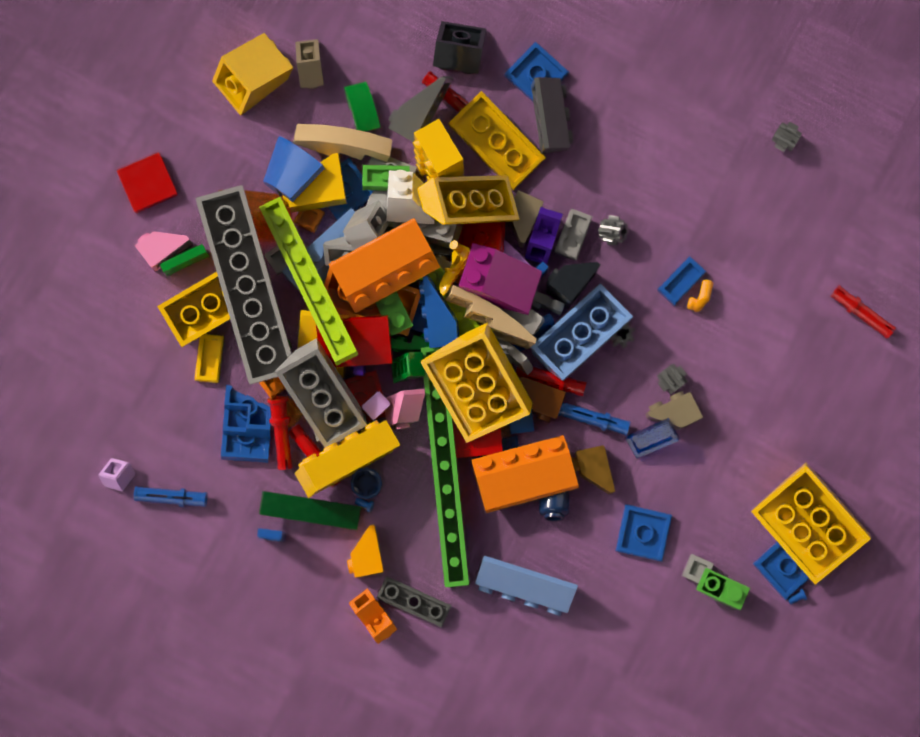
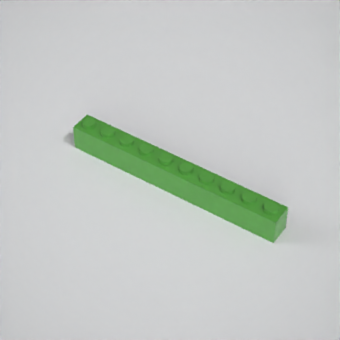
M442 347L421 348L423 358L428 357ZM425 371V376L423 377L445 587L469 585L452 416Z

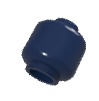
M567 491L539 499V513L547 521H562L570 512V496Z

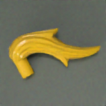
M456 240L451 241L449 245L453 250L452 264L450 268H445V274L440 280L439 290L443 296L448 292L455 280L456 283H460L470 253L468 247L461 245Z

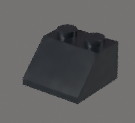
M441 21L436 39L433 67L446 71L457 70L464 74H478L487 28Z
M590 262L564 265L560 270L556 268L548 277L546 292L557 301L564 303V307L568 309L597 274L601 264Z

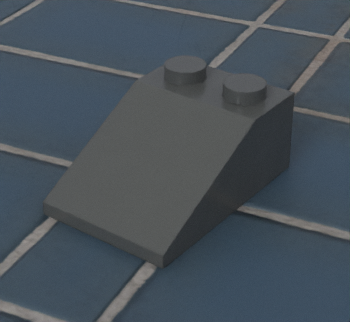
M451 76L440 77L401 105L398 110L394 109L389 118V122H391L389 129L414 142V132L431 123L454 78Z

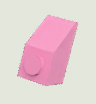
M154 231L151 234L146 233L142 235L135 247L156 272L161 268V263L179 255L193 243L186 235Z
M425 389L405 390L386 397L390 402V406L385 409V416L389 426H396V430L410 428L411 423L419 421Z

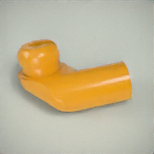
M703 280L698 298L690 297L687 308L694 310V312L701 311L711 298L714 283L710 280Z

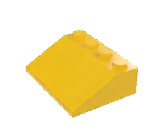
M488 322L466 332L421 360L423 368L466 443L530 415L533 403Z
M807 462L751 510L754 516L814 584H817L871 539L870 533Z

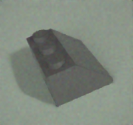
M534 78L531 90L540 152L547 154L568 151L570 144H573L572 130L567 128V121H570L569 108L564 107L563 98H567L566 86L561 84L560 78Z

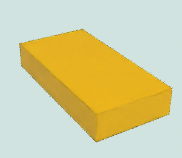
M204 334L199 338L195 381L219 383L224 336Z

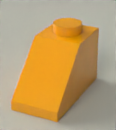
M369 525L350 553L351 559L347 560L349 573H354L355 578L384 572L375 525Z

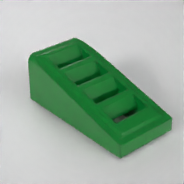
M409 352L393 359L391 364L393 383L425 376V369L421 364V360L424 359L423 352Z

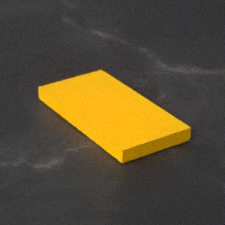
M482 91L448 123L497 176L508 175L512 191L546 158Z

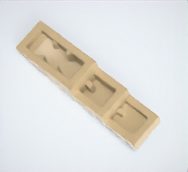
M297 124L293 144L328 156L334 153H338V155L342 153L362 160L364 155H368L387 162L391 153L392 139L345 127Z
M454 285L446 293L445 301L467 308L465 318L482 324L488 322L497 339L525 349H529L536 343V338L519 322L483 298Z

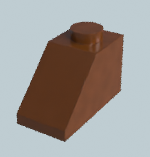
M521 376L520 381L533 403L532 413L537 415L536 419L546 423H550L551 420L556 421L566 392Z

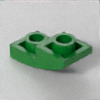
M367 81L345 86L344 90L349 110L352 111L356 130L365 132L381 128Z
M420 333L419 336L413 335L411 343H407L408 339L394 335V338H391L392 351L421 352V348L430 347L429 342H425L424 333Z

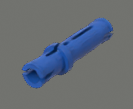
M562 402L558 416L600 427L601 431L610 430L627 436L631 421L612 417L607 412L602 414Z
M136 486L134 489V501L176 504L183 508L185 505L206 507L208 493L187 491L186 488L169 490ZM149 494L167 495L168 497L149 496ZM174 496H179V497H191V498H193V499H192V500H190V499H179V498H174Z

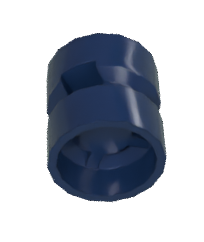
M368 467L361 468L353 474L351 488L358 497L372 499L381 492L382 478L374 469Z

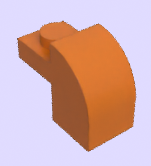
M368 588L349 602V605L377 644L388 639L397 630L394 622Z

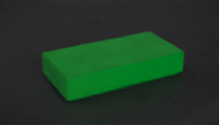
M201 244L161 263L160 266L166 276H169L209 257V254L204 245Z

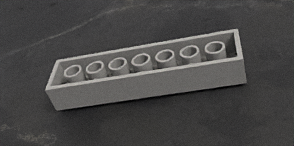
M243 185L197 197L195 199L249 385L277 378L275 370L292 353Z

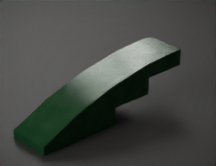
M262 491L258 515L357 530L361 507Z

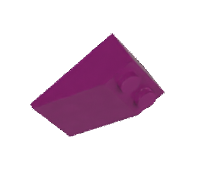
M473 243L459 288L471 292L499 308L529 315L542 271L501 251Z

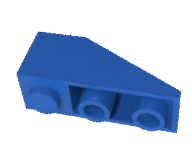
M428 274L423 277V280L419 281L420 295L425 296V304L421 306L423 319L427 318L428 328H424L425 342H429L430 348L444 347L459 337L458 319Z

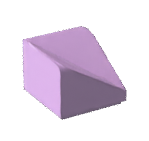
M379 391L362 405V409L375 421L390 406V402Z
M111 458L98 476L105 487L123 492L135 476V472L129 462Z

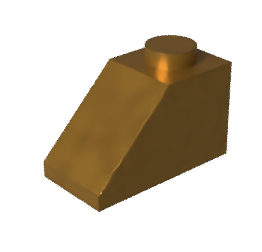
M605 446L576 451L575 457L572 458L575 472L579 471L580 477L607 494L614 493L615 489Z

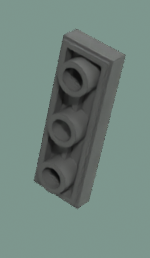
M387 576L376 597L439 627L443 626L452 606ZM412 597H416L419 601L415 607L409 603Z

